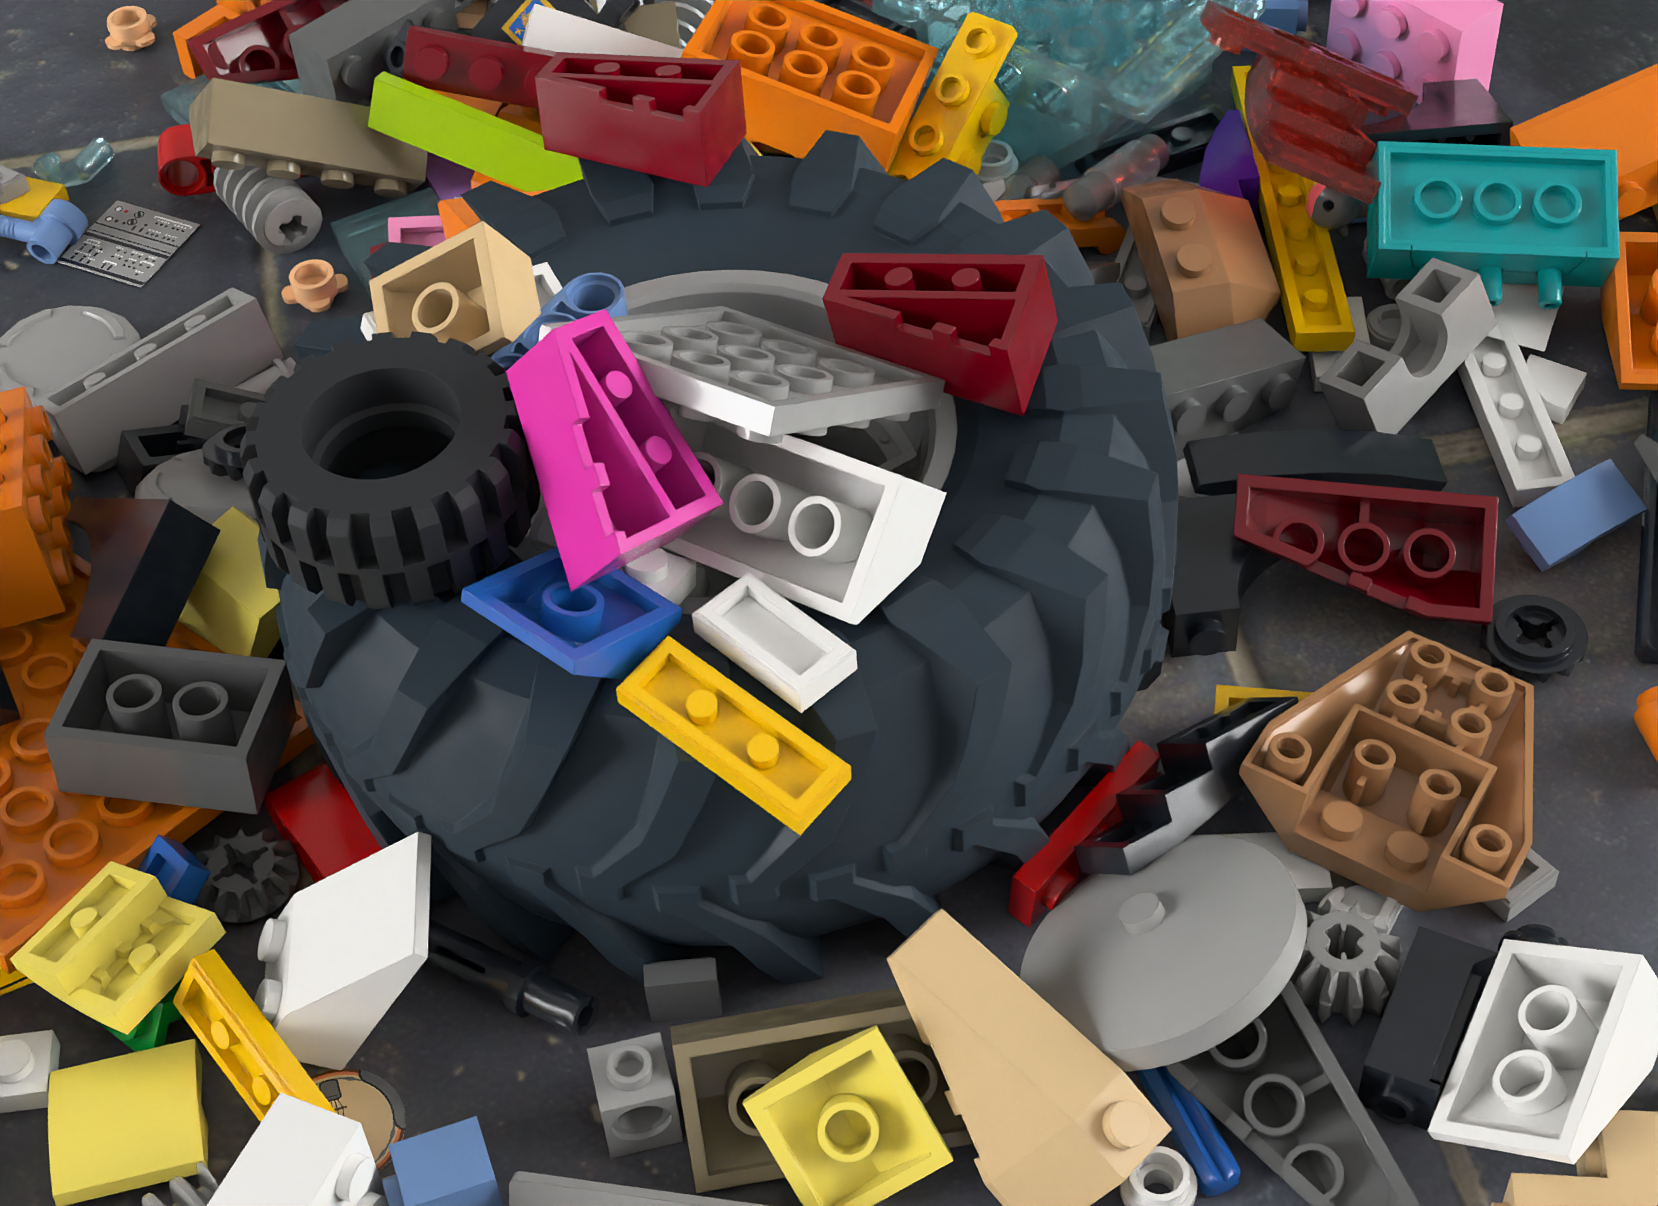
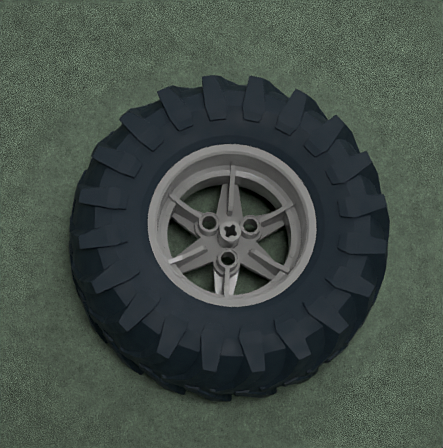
M825 130L804 159L759 156L748 141L743 138L708 187L583 158H578L584 179L534 196H529L493 181L484 183L461 194L462 198L481 221L487 223L531 258L532 266L547 262L562 288L576 277L587 273L602 272L618 278L624 286L628 315L724 306L835 343L822 297L842 253L1044 255L1058 322L1024 416L943 393L940 408L911 412L910 419L907 421L876 418L870 420L869 427L850 428L836 425L828 427L827 434L822 436L798 433L788 434L946 493L921 564L857 625L845 622L782 596L856 650L857 670L802 713L694 632L692 613L739 579L696 561V586L679 605L682 608L681 621L624 679H612L571 674L461 602L462 592L455 595L452 589L435 594V602L414 607L412 600L394 602V609H371L367 606L366 601L356 600L353 607L326 599L324 590L316 595L293 582L290 574L278 568L270 557L266 542H264L259 530L257 540L266 588L277 589L281 604L275 612L280 637L285 649L283 655L299 695L307 724L334 778H338L349 793L378 845L385 849L416 832L431 835L430 898L436 903L457 892L474 915L510 946L546 963L577 930L611 964L643 985L644 964L692 959L697 946H733L757 968L784 984L824 979L820 935L882 917L909 938L936 911L943 909L936 894L947 890L989 863L1017 872L1050 842L1049 837L1040 827L1039 823L1049 816L1074 786L1095 788L1108 772H1115L1124 755L1130 750L1127 735L1118 725L1130 706L1136 691L1148 689L1160 676L1169 633L1167 629L1161 627L1160 622L1162 614L1170 610L1178 543L1179 487L1173 423L1161 372H1156L1154 357L1136 309L1121 282L1095 285L1092 274L1068 227L1046 209L1004 222L998 208L972 169L942 158L910 180H903L886 173L860 136ZM387 242L363 262L375 278L432 248V246ZM363 316L310 321L293 345L299 360L301 361L311 354L319 358L331 352V345L348 339H352L353 344L367 341L360 329ZM402 458L391 460L364 470L352 479L373 480L394 477L413 471L433 459ZM540 495L538 510L531 518L532 524L540 509L545 506L542 495ZM531 528L517 548L508 546L510 556L492 574L483 570L476 575V582L546 552L531 547L530 544L533 541L530 539ZM660 547V548H661L662 550H664L666 553H670V554H673V555H676V556H680V557H683V558H687V557H685V556H682V555H680V554H677V553H675V552H672V551H670V550H668V549H665V548H663V547ZM667 636H670L851 766V780L801 835L790 829L618 703L616 688Z

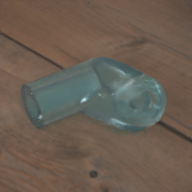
M94 138L74 159L62 163L60 157L54 152L44 154L33 164V171L42 180L64 184L65 187L88 183L113 158L114 152L105 140Z

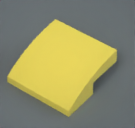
M110 861L10 960L17 970L58 999L102 1024L128 1035L184 977L192 958L209 951L226 931L215 912L168 897L156 876Z
M195 1038L50 1072L48 1141L52 1194L56 1206H66L167 1182L175 1176L184 1178L196 1175L197 1163L200 1161L208 1169V1124L201 1104L202 1059Z

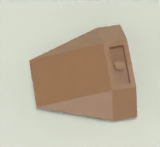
M1408 630L1269 721L1242 762L1239 775L1289 851L1385 897L1395 899L1398 903L1417 912L1504 899L1530 850L1533 840L1534 685Z

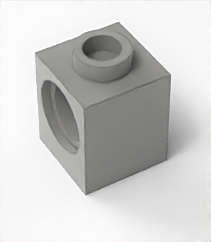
M660 1032L587 1049L611 1159L683 1142L675 1092Z

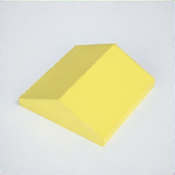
M232 506L212 524L221 531L178 622L226 654L267 658L280 639L275 612L281 604L277 589L266 588L257 540L260 530L259 524L246 513Z
M873 1026L809 1054L743 1101V1106L803 1206H873L953 1161L952 1153L877 1026Z

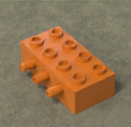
M25 386L0 392V629L65 612L66 586L74 583V575L67 553L74 551V545L67 524L68 521L65 519L71 508L67 492L73 490V481L65 458L63 456L54 458L47 442L53 440V432L44 406L38 405L33 407Z

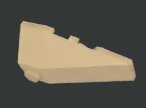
M940 909L936 911L887 958L921 1040L924 1044L932 1047L950 1090L944 1093L954 1116L961 1114L979 1157L975 1158L974 1162L985 1186L1002 1206H1091L1124 1182L1172 1130L1121 1068L945 910Z

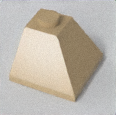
M484 221L369 280L377 333L393 332L396 338H410L412 331L432 333L438 338V342L446 343L449 338L464 342L475 349L476 355L481 352L489 355L513 343L541 315L531 258Z

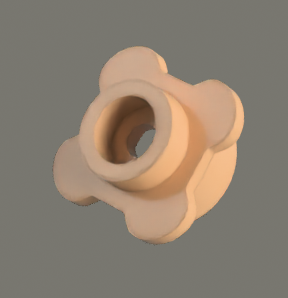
M125 6L114 10L107 17V28L110 31V36L105 39L107 48L111 50L136 51L155 42V35L152 32V28L157 25L155 16L147 14L143 8L138 6Z
M318 259L307 260L299 263L291 270L289 274L291 285L283 288L282 297L287 304L299 303L311 312H323L331 307L334 297L338 293L347 290L349 286L348 279L343 274H334L332 265L326 261Z

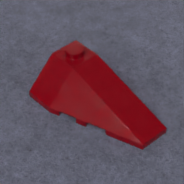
M272 0L189 39L187 44L209 82L212 78L251 85L299 79L288 35L349 0Z
M1238 474L1232 539L1422 619L1490 625L1492 623L1499 497Z

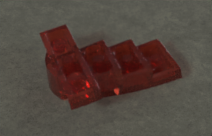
M1208 0L1199 21L1212 34L1209 42L1236 55H1240L1243 47L1258 53L1247 74L1244 104L1249 131L1266 162L1371 204L1382 184L1366 167L1377 145L1360 129L1369 111L1387 117L1391 109L1409 116L1418 95L1404 82L1342 57L1297 35L1267 25Z

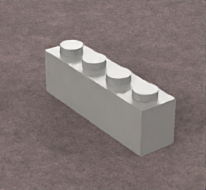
M232 287L33 401L34 406H44L52 427L53 441L60 454L68 464L86 475L90 472L95 473L107 470L117 464L122 430L170 426L178 421L181 405L189 404L194 379L235 387L269 369V366L272 365V360L277 357L281 360L284 358V355L257 299Z

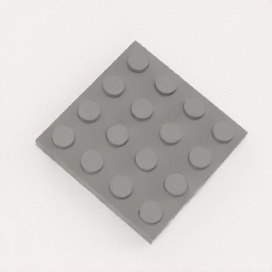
M724 306L611 317L644 371L655 396L660 397L661 400L666 399L679 404L678 413L683 417L704 422L724 420L738 425L737 435L753 442L777 444L782 442L784 434L790 433L822 436L827 434L828 427L836 425L850 428L869 427L870 420L876 418L907 421L910 419L911 412L940 408L945 384L944 379ZM573 321L541 324L539 341L551 330Z

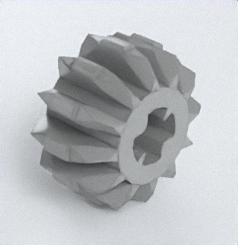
M1327 898L1323 906L1320 907L1319 915L1306 910L1307 936L1305 946L1290 980L1306 1007L1311 1005L1318 1007V1015L1322 1024L1332 1016V1012L1342 1013L1353 1027L1357 1020L1361 1018L1362 1010L1379 1016L1381 1011L1387 1006L1388 996L1392 995L1402 970L1400 968L1402 955L1400 937L1387 934L1388 926L1386 925L1385 915L1365 919L1362 917V910L1358 901L1348 909V912L1338 911Z

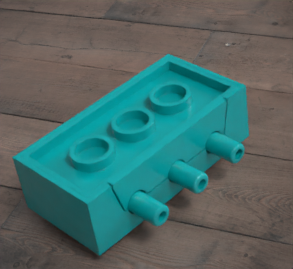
M1378 141L1367 172V278L1412 280L1432 258H1436L1479 273L1491 307L1502 303V283L1538 285V306L1543 309H1556L1562 305V286L1602 287L1620 259L1617 150Z

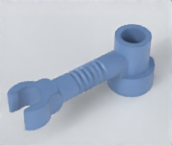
M62 199L52 200L39 218H36L33 222L0 214V236L27 242V249L30 254L46 264H54L68 245L76 244L88 227V220L84 213L72 203Z

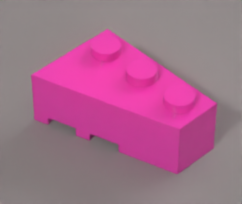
M606 309L551 330L506 371L571 592L674 541L724 504L660 397L655 396L644 371Z

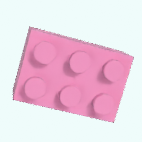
M1332 0L1326 52L1417 104L1422 103L1423 83L1477 78L1484 88L1489 91L1504 4L1497 0Z

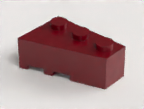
M557 52L535 76L545 150L708 187L747 134L741 63L739 60Z
M842 253L822 297L836 344L944 379L943 393L1024 416L1058 322L1044 255Z

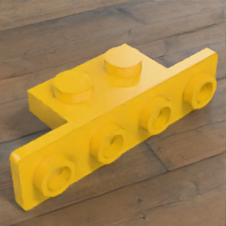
M970 12L967 15L905 131L894 160L887 172L888 175L908 181L942 158H946L972 169L978 176L983 154L993 136L1001 132L1007 119V109L1010 103L998 88L994 79L1018 36L1013 26L976 12Z

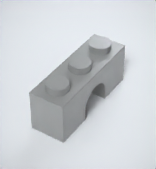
M1432 258L1395 297L1401 313V329L1391 350L1386 351L1356 339L1321 376L1318 382L1339 429L1397 434L1497 325V321L1479 273Z

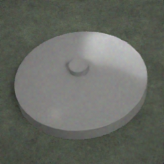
M1189 836L1181 844L1131 876L1092 873L1077 884L1053 910H1050L1037 928L1025 952L1020 979L1123 1071L1146 1070L1166 1066L1200 1054L1225 1041L1257 1018L1274 1001L1292 977L1304 950L1307 936L1306 910L1301 895L1286 867L1274 854L1265 848L1243 839L1228 836Z

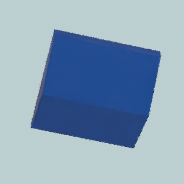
M558 546L463 588L461 602L571 674L612 679H624L681 621L682 615L681 607L620 569H616L571 592Z

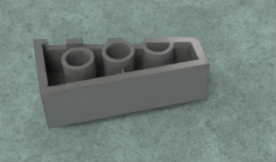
M1262 318L1150 346L1156 372H1161L1171 414L1177 461L1185 458L1183 448L1188 441L1231 435L1290 405L1291 399L1296 393L1297 382L1306 357Z

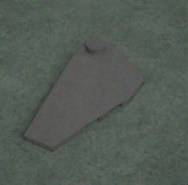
M1291 980L1288 981L1274 1001L1242 1030L1200 1054L1166 1065L1170 1075L1311 1206H1421Z

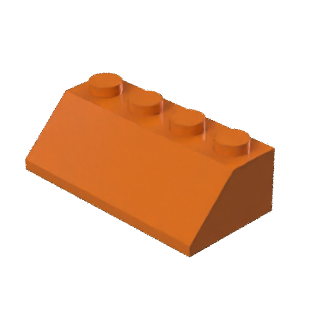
M1658 63L1511 127V146L1617 150L1619 220L1657 204Z

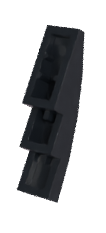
M1331 429L1248 432L1188 441L1183 448L1194 493L1207 496L1236 493L1238 474L1439 492L1447 484V479L1432 439L1391 433Z
M1298 697L1246 698L1156 743L1163 770L1116 794L1123 821L1074 846L1081 873L1131 876L1181 844L1223 808L1245 784L1239 775L1242 762L1269 721L1299 702Z

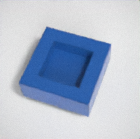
M159 834L137 869L156 876L168 897L194 905L198 900L202 886L211 873L180 842Z

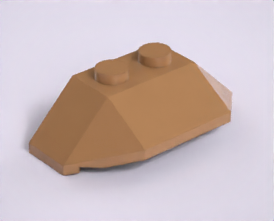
M1169 179L1121 188L1120 197L1168 342L1262 318L1266 322L1280 298L1281 291L1248 200L1179 179Z

